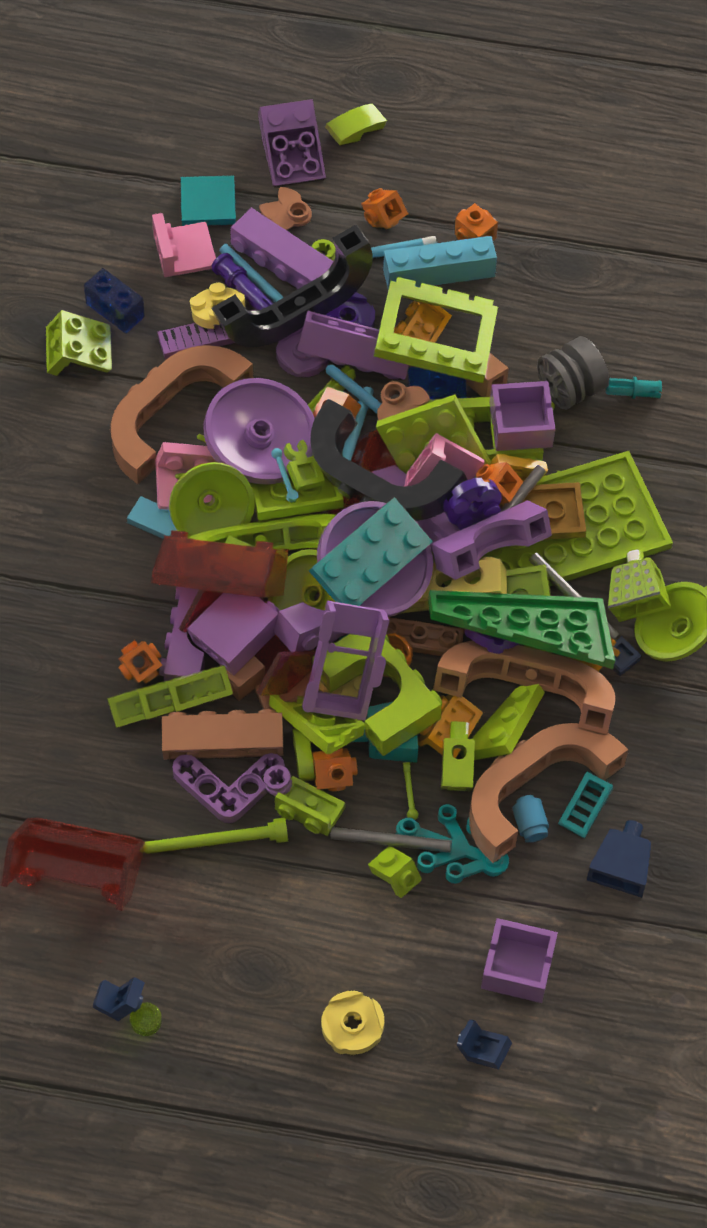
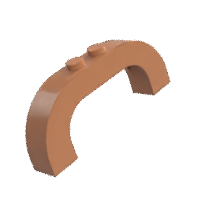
M203 345L179 351L170 356L159 367H154L139 385L136 384L131 387L128 394L121 400L114 411L111 421L112 447L114 457L120 469L137 484L155 469L156 451L143 442L137 433L148 419L185 386L198 381H209L224 388L235 381L253 378V364L233 350L219 346Z
M473 640L451 647L442 655L439 661L434 691L462 698L466 686L471 681L480 678H496L524 686L539 684L544 691L563 695L578 705L581 710L579 728L608 734L615 705L614 690L601 673L580 661L520 645L504 649L503 653L495 654L489 652L486 647L477 644Z
M578 723L554 725L538 732L527 741H520L511 754H507L505 757L499 756L495 759L490 768L481 775L474 787L469 813V826L476 845L492 863L516 847L518 830L502 815L498 805L507 796L550 765L560 761L578 762L588 767L600 779L605 781L625 766L628 749L611 734L608 733L606 735L579 728Z

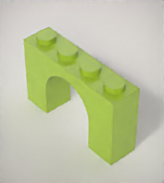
M349 634L334 644L335 646L368 651L371 637ZM387 634L381 656L386 660L383 675L394 680L401 691L390 705L365 720V735L382 756H385L441 719L442 700L434 690L430 691L425 686L422 675L416 669L412 670L408 666L406 657L400 649L397 648L395 650L392 647ZM327 650L320 681L332 693L350 680L363 674L367 656L338 651L331 653Z

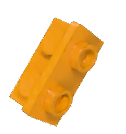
M414 300L405 311L407 318L405 321L401 320L394 328V333L435 343L452 315L440 306Z
M442 695L440 697L442 700L441 719L420 732L421 735L418 738V745L420 747L428 744L443 755L444 738H450V726L453 721L468 722V737L470 736L483 712L463 696L462 698L453 695ZM457 748L453 750L454 758L458 756L461 749Z

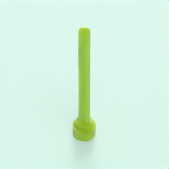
M285 817L273 819L274 822H269L268 826L147 841L143 843L142 850L144 853L149 854L270 838V841L276 840V843L288 842Z

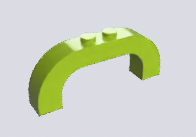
M306 514L213 529L190 536L179 542L176 546L181 578L186 579L210 575V567L213 566L210 560L213 555L219 557L228 536L268 553L301 548L318 549L319 540L325 527L336 515Z

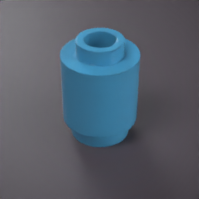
M533 795L518 798L512 810L520 836L524 837L525 842H536L548 836L547 829L549 824L541 799L534 798Z

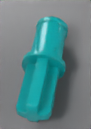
M637 377L632 379L609 378V386L605 388L608 395L631 396L632 399H635L636 396L660 399L661 393L659 392H662V381L637 380Z

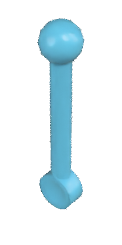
M274 448L271 455L277 461L287 488L286 499L289 502H295L299 495L296 490H293L281 458L282 450Z

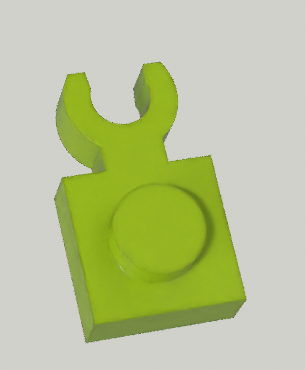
M304 440L299 441L297 445L298 452L292 449L290 443H287L283 452L285 457L290 460L286 468L295 490L299 492L322 486L325 482L324 476L314 456L307 458L306 442Z

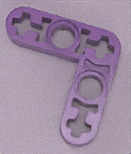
M273 753L265 754L229 787L192 755L186 754L177 757L173 762L172 768L174 779L219 820L224 823H233L239 820L268 793L265 783L261 779L266 772V765L270 767L274 765L285 767V764L279 755ZM182 766L185 768L191 766L192 774L197 778L194 781V784L193 776L191 774H189L188 772H184L183 774H181ZM277 777L272 779L273 784L279 783L283 777H279V780ZM247 782H253L257 784L259 789L254 794H246L243 792L242 786ZM204 783H212L216 790L210 795H204L199 791V787ZM221 794L222 801L226 805L230 806L234 804L233 812L231 810H227L224 812L223 803L219 800Z

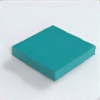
M234 176L181 177L182 226L206 222L207 225H234L236 223Z

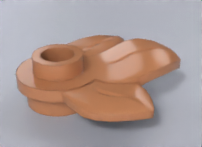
M286 187L279 188L278 201L259 205L262 215L286 231L293 226H304L312 218V211L302 201L301 195Z
M397 381L389 382L381 391L382 404L377 410V417L381 420L422 406L430 400V397L419 386L406 387ZM394 394L400 395L398 398L391 399Z

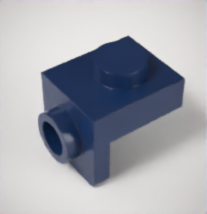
M133 977L121 987H118L107 980H103L99 984L93 1008L120 1021L131 1012H136L143 1002V995L141 993L145 982Z
M474 1020L467 1022L465 1028L460 1032L457 1047L467 1061L498 1070L512 1045L508 1036L482 1030Z

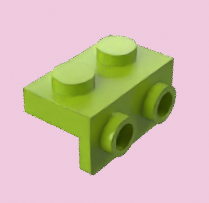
M292 776L290 791L285 795L278 792L275 796V810L285 819L299 821L304 824L306 829L315 834L322 833L328 836L344 811L346 803Z

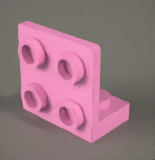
M163 213L152 215L153 235L164 278L212 269L211 266L216 257L206 222L171 228L170 223L165 224Z
M436 433L408 470L404 487L418 484L426 479L440 460L463 471L468 480L476 476L479 468L484 465V459Z
M162 443L155 459L157 505L159 509L169 510L171 492L179 480L175 478V474L186 473L191 468L204 463L216 462L207 446ZM207 495L203 501L205 503L210 502L212 495Z

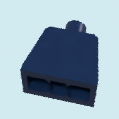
M628 820L625 823L623 832L616 829L608 831L590 864L587 876L588 881L641 898L643 897L647 882L651 841L640 837L643 830L641 823Z

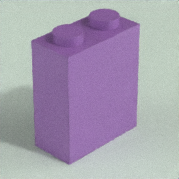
M238 580L187 628L192 641L221 666L225 665L226 670L233 676L275 635L274 628L278 612L280 611L272 602L268 601L265 603L259 598V593L248 584L244 586Z

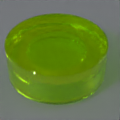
M149 1002L142 1003L136 1012H131L130 1014L132 1029L142 1036L156 1033L162 1024L159 1008Z

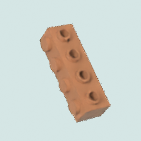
M263 709L258 711V713L246 714L243 710H233L228 712V714H216L213 711H202L198 715H186L184 712L169 713L168 716H162L164 760L176 759L186 754L192 755L196 759L262 757L270 753L283 756L282 713H276L272 709Z

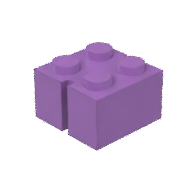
M539 381L492 385L489 403L492 424H494L493 432L496 451L553 447L556 429L553 409L551 407L549 382Z
M497 918L483 973L481 989L542 1003L558 932Z

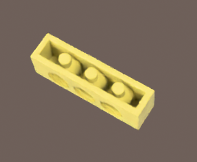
M484 557L479 561L480 569L455 580L438 571L436 564L433 563L432 577L425 593L414 605L402 613L429 610L428 595L430 590L507 594L506 568L500 558ZM481 577L477 583L470 584L472 579ZM452 580L450 585L441 587L445 581Z

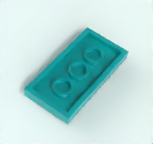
M394 497L315 564L309 572L335 602L360 606L433 541Z

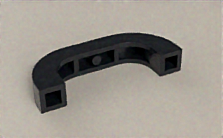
M354 225L332 238L336 249V256L332 265L324 274L261 310L249 311L245 309L236 294L212 307L214 316L228 337L236 344L245 347L269 345L303 328L307 311L325 315L352 297L366 280L373 260L370 243L358 226Z
M327 399L313 422L310 441L314 458L326 478L337 487L340 494L348 499L354 497L360 500L359 502L376 501L388 503L395 497L415 521H420L442 514L444 512L443 504L445 499L449 502L454 496L451 491L459 484L468 480L463 471L440 460L429 476L420 483L405 487L396 486L343 457L344 443L358 424L349 409Z

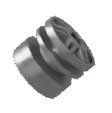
M579 336L563 345L561 350L555 349L537 360L540 381L549 382L551 400L561 409L567 410L575 405V403L578 404L583 401L585 396L591 397L609 386L610 379L605 361L599 350L586 337Z

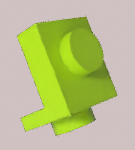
M388 846L368 864L371 872L391 884L396 896L400 898L406 895L422 879L413 859L392 846Z

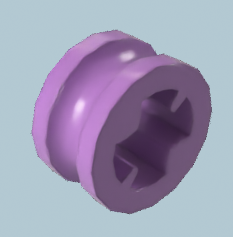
M275 765L268 768L264 773L265 787L271 795L276 796L278 792L285 795L290 791L292 780L286 767ZM277 777L279 780V777H283L284 782L281 784L277 782L274 785L272 779Z

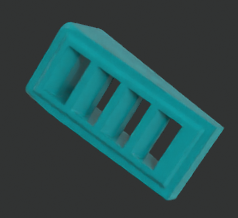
M586 772L558 825L585 839L609 798L613 785ZM587 786L602 793L600 798L586 791ZM584 796L596 803L595 807L581 801L580 798ZM577 805L591 814L587 817L574 810ZM570 815L585 822L584 827L582 828L569 821Z

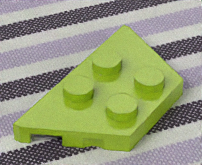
M270 694L269 706L277 713H282L284 719L326 754H331L364 735L365 723L361 720L305 712L302 708L304 696H297V702H285L280 698L279 694Z

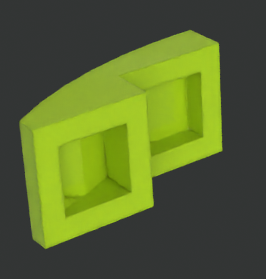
M371 103L341 114L328 122L325 128L339 145L360 141L365 132L383 129L387 120Z

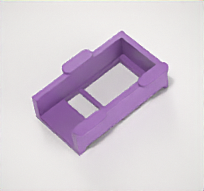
M327 601L302 708L305 712L365 721L373 687L380 686L386 665V660L381 656L389 619L385 610ZM332 631L371 637L368 651L335 646L334 643L329 644ZM327 650L331 653L338 651L367 656L357 697L318 691Z

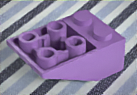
M313 99L260 107L258 118L273 186L326 179Z

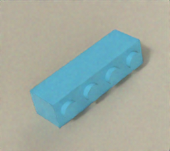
M492 236L385 250L383 271L388 289L390 281L396 282L397 277L416 281L415 287L420 288L421 283L434 286L495 277L497 256Z

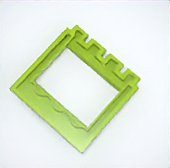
M397 277L396 282L390 281L374 357L483 383L498 310L497 306H493L494 300L475 296L472 301L469 300V294L448 289L447 294L442 293L443 288L421 283L419 288L415 287L416 281ZM401 297L481 316L475 352L394 333Z

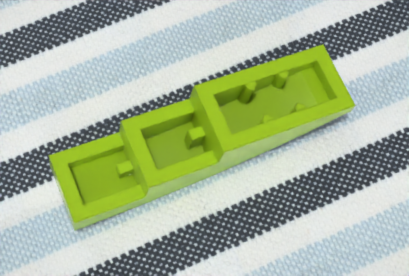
M225 665L126 692L107 698L115 726L121 727L143 719L147 720L173 711L177 712L233 694Z

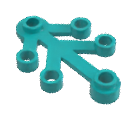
M442 805L438 812V820L441 824L445 825L451 838L421 828L419 823L413 818H404L396 826L395 834L452 840L451 853L440 852L433 855L430 852H423L418 856L417 868L423 873H430L436 867L450 863L446 869V879L456 884L460 883L463 878L480 872H484L489 876H498L508 868L509 857L507 853L498 859L499 861L492 863L479 848L469 845L456 821L457 811L452 805ZM443 813H450L452 816L445 817ZM468 818L466 830L469 834H471ZM405 827H409V828H412L413 830L408 831V830H405L404 828H405ZM464 857L474 860L465 865L453 862ZM428 860L431 862V864L425 865L422 863V861ZM455 870L458 871L460 874L453 875L450 872Z

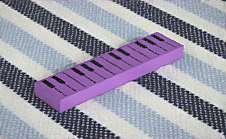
M193 323L157 332L165 359L190 347L203 345L223 346L235 343L228 337L221 325H214V329H207Z

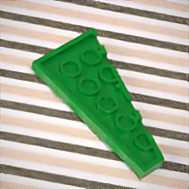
M429 591L428 604L431 620L610 669L614 668L615 656L603 598Z

